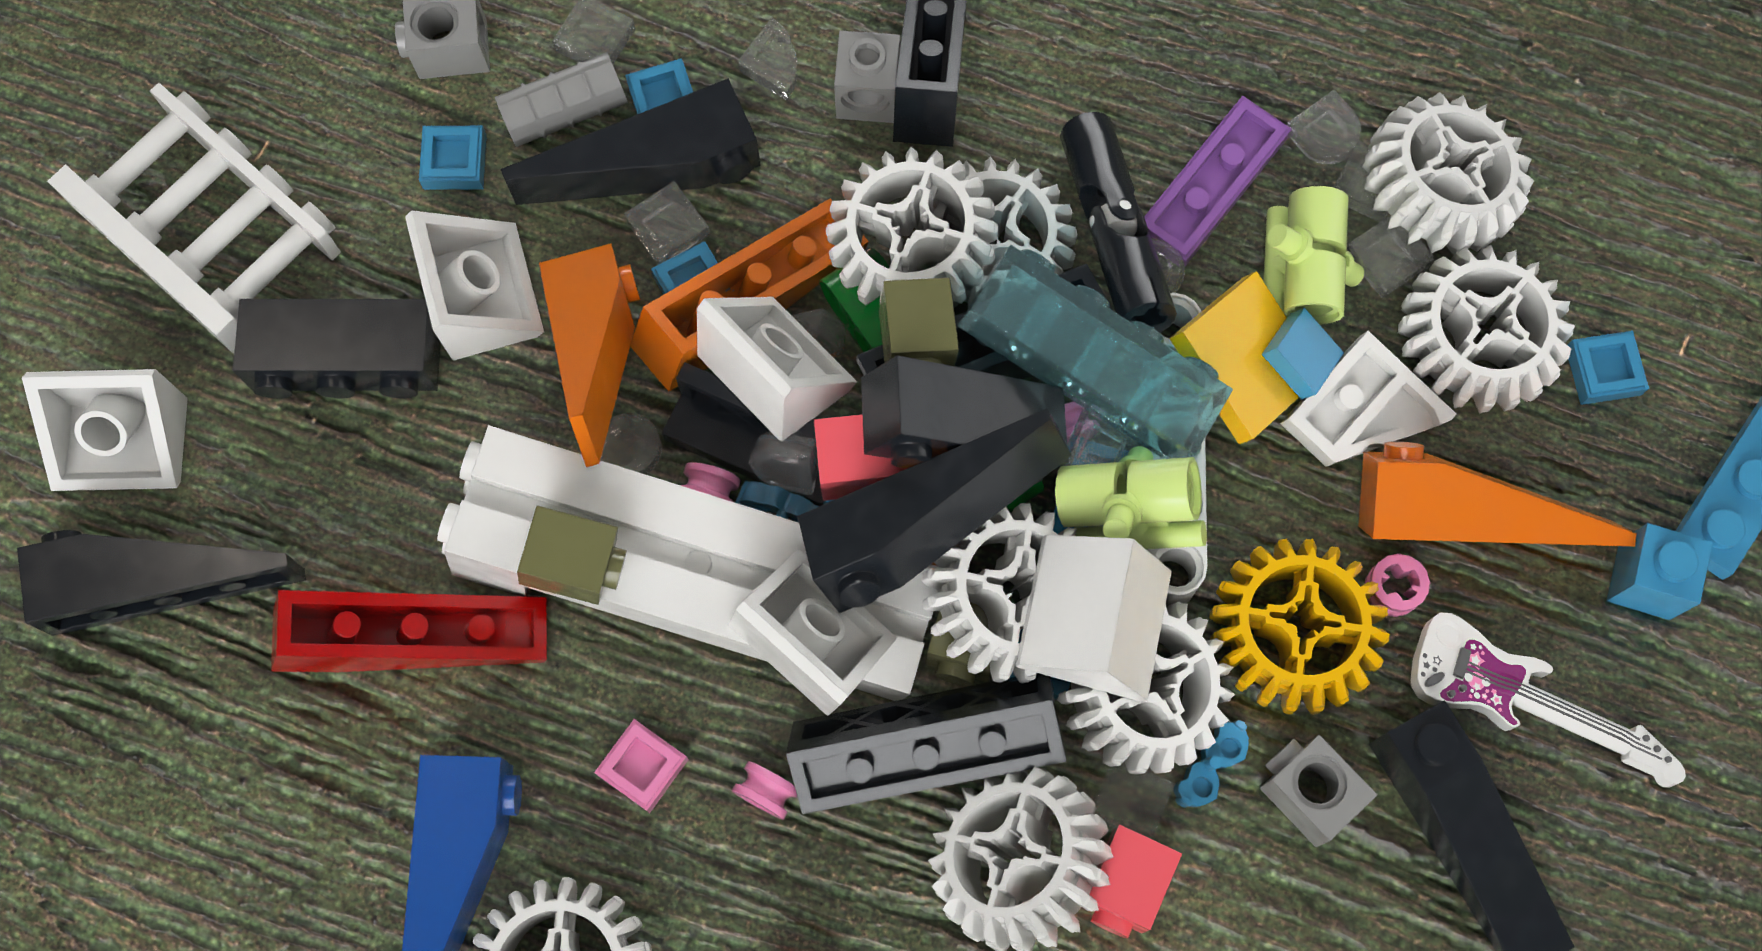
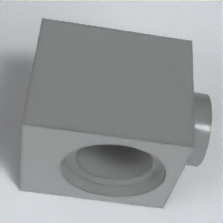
M403 0L404 21H397L395 23L397 48L401 58L409 57L419 79L490 72L487 19L479 0ZM450 31L444 38L432 40L438 33Z
M839 31L834 82L836 119L894 123L895 84L900 53V35Z
M1320 735L1303 747L1293 738L1265 765L1274 775L1260 787L1261 791L1315 847L1331 841L1377 796L1374 790ZM1302 770L1314 771L1325 781L1327 796L1322 804L1307 800L1300 792L1298 778Z

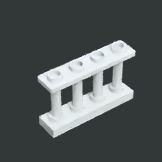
M158 83L150 92L166 111L167 115L99 178L93 174L86 181H83L65 164L47 182L78 213L234 354L239 299H253L311 243L333 261L341 253L329 235L335 229V226L311 202L308 201L302 208L288 197L293 192V189L269 165L266 164L258 171L249 163L247 159L252 153L231 131L224 127L217 134L205 123L211 117L189 94L183 91L179 96L175 97ZM186 132L208 150L200 160L142 214L139 215L134 211L125 219L114 209L121 202L118 195ZM226 169H229L250 188L182 253L176 249L167 257L155 246L162 239L159 232ZM270 205L292 226L224 291L218 287L209 295L197 284L204 277L200 270Z

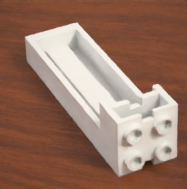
M490 425L487 427L482 444L471 441L459 476L460 479L465 480L463 494H466L460 505L448 504L437 537V541L443 542L442 554H445L453 576L518 596H527L530 588L767 661L731 629L728 624L743 600L796 550L800 549L807 556L798 522L601 460L597 465L586 467L582 454ZM537 505L618 527L615 547L627 550L617 589L604 587L599 605L519 584L517 570ZM931 564L901 588L884 594L873 603L863 606L894 634L897 640L855 689L893 701L905 699L910 695L924 647L923 639L928 621L933 615V612L922 608L923 600L938 593V590L924 584L922 577L923 573L927 570L938 568V566Z

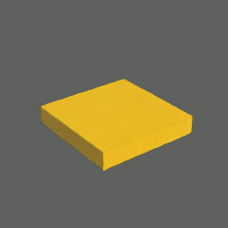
M1257 271L1241 278L1169 338L1238 444L1254 439L1299 398L1262 356L1263 351L1287 317Z

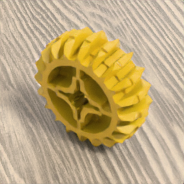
M1281 539L1275 544L1273 556L1268 550L1259 546L1250 554L1251 565L1239 560L1232 566L1230 573L1235 582L1222 581L1216 590V594L1227 604L1215 605L1210 611L1209 618L1218 624L1228 627L1214 632L1210 640L1217 638L1224 641L1222 647L1231 646L1232 649L1219 663H1225L1232 667L1239 665L1245 672L1235 683V687L1240 692L1248 689L1253 682L1262 686L1257 695V703L1263 707H1266L1274 699L1276 693L1281 694V707L1285 714H1293L1298 709L1301 696L1307 710L1312 715L1319 714L1324 710L1325 697L1333 705L1340 707L1349 701L1347 687L1357 692L1363 691L1370 684L1364 670L1375 672L1384 662L1379 653L1372 648L1383 647L1387 644L1390 634L1383 629L1372 626V624L1380 622L1387 617L1388 608L1381 605L1368 604L1367 600L1379 590L1378 583L1367 582L1360 587L1354 578L1362 570L1361 562L1354 561L1345 570L1336 564L1340 558L1339 547H1330L1325 555L1319 558L1317 557V547L1313 539L1304 540L1300 545L1297 555L1287 539ZM1279 580H1293V588L1287 594L1285 604H1267L1264 609L1250 607L1254 593L1264 585ZM1319 588L1335 601L1343 615L1332 613L1323 606L1319 599ZM1297 611L1298 615L1301 616V626L1311 629L1301 641L1300 637H1297V627L1291 623H1286ZM1251 629L1254 630V636L1265 638L1276 646L1279 652V667L1261 652L1253 638ZM1334 643L1346 644L1344 655L1335 669L1317 675H1304L1305 664L1312 658L1314 647L1329 648Z

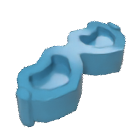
M745 481L735 503L760 511L777 513L776 516L785 519L791 518L798 523L797 516L819 507L798 494H793L778 486L756 481Z
M1237 720L1227 722L1223 727L1215 728L1213 737L1216 743L1209 749L1201 750V761L1189 765L1186 768L1183 780L1176 782L1174 785L1175 802L1179 806L1195 808L1217 799L1219 777L1216 769L1233 766L1246 759L1249 737L1246 732L1247 725L1245 722Z

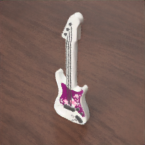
M1440 612L1426 622L1412 660L1410 680L1411 687L1419 699L1431 705H1437L1445 700L1449 708L1472 709L1486 715L1504 731L1512 730L1520 725L1519 720L1513 715L1511 707L1513 705L1622 754L1621 761L1654 776L1656 782L1662 787L1670 788L1684 781L1686 775L1682 764L1642 725L1628 729L1530 685V676L1542 678L1552 673L1553 667L1547 662L1535 657L1506 653L1493 646L1477 629L1461 617L1452 613Z

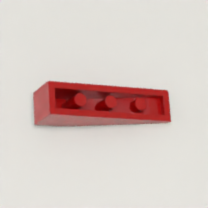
M278 590L273 607L271 672H357L545 663L547 660L546 597Z

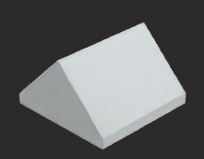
M410 211L405 216L432 328L452 360L537 338L544 333L516 223L420 211Z
M774 297L704 298L697 307V356L781 443L847 394L857 382Z
M156 369L26 372L22 381L51 491L167 489L179 486L181 483L188 398Z
M1045 535L1042 537L1015 667L1136 701H1147L1172 571L1135 539Z
M800 549L796 550L743 600L728 624L731 629L827 716L844 702L897 640V637L864 607H854L839 613L813 581L808 558Z

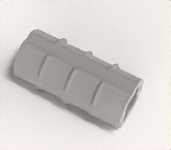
M607 52L583 62L578 61L576 65L556 73L550 72L546 77L528 84L522 83L518 88L495 96L502 118L516 147L541 137L546 139L548 134L568 126L574 128L576 123L596 115L602 116L604 112L628 103Z

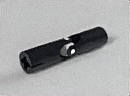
M1100 112L1082 113L1066 122L1062 128L1063 131H1061L1060 139L1085 216L1089 220L1090 233L1120 328L1129 337L1137 338L1138 335L1140 338L1150 337L1167 329L1175 321L1177 312L1143 212L1136 202L1134 185L1111 118Z

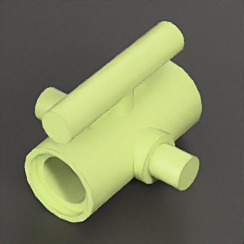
M1326 186L1300 188L1289 196L1288 207L1273 206L1267 209L1263 282L1286 317L1290 313L1305 307L1320 325L1340 320L1344 317L1345 285L1354 287L1364 277V268L1362 265L1354 262L1353 255L1347 251L1349 200L1348 195L1342 190Z
M1136 446L1130 449L1128 455L1119 462L1070 465L1059 468L1055 486L1057 512L1064 527H1074L1073 529H1076L1075 536L1135 539L1145 549L1206 546V524L1204 520H1198L1202 505L1200 472L1194 457L1153 460L1152 452L1143 446Z

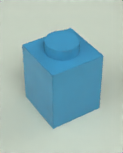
M1647 523L1634 532L1637 534L1635 547L1618 546L1606 602L1667 620H1671L1701 603L1713 542Z

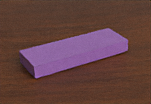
M1242 96L1144 216L1155 250L1184 269L1288 139L1292 129Z

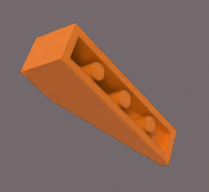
M831 198L643 306L630 347L668 392L678 387L676 377L684 362L702 370L709 368L697 356V307L704 298L774 297L787 309L819 285L820 279L838 269L832 266L829 251L835 245L829 243L826 236L827 225L836 222L832 219L830 213ZM863 235L861 246L863 249H866L869 241Z
M611 243L539 263L568 416L586 467L600 463L635 330L629 303L640 300L631 265L618 266Z
M1386 442L1384 443L1383 452H1363L1358 527L1372 539L1636 546L1637 534L1614 521L1424 453V445Z

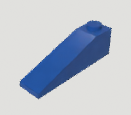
M420 755L402 951H460L507 837L509 817L517 816L521 807L520 775H513L514 766L503 758Z

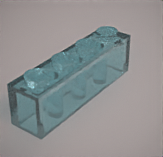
M1010 245L991 270L957 326L1046 384L1062 387L1066 397L1162 459L1194 456L1233 389L1218 379V372L1208 363L1191 356L1183 357L1163 344V336L1151 326L1139 321L1129 322L1109 309L1110 305L1107 299L1096 290L1083 285L1074 286L1054 273V266L1042 255L1028 249L1020 251L1013 245Z

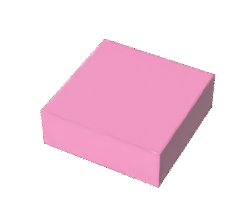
M633 719L594 773L650 813L689 759L665 740Z

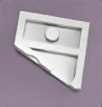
M1367 331L1360 335L1344 352L1316 395L1302 399L1280 424L1327 467L1363 454V452L1382 447L1386 442H1396L1451 421L1457 413L1374 335Z

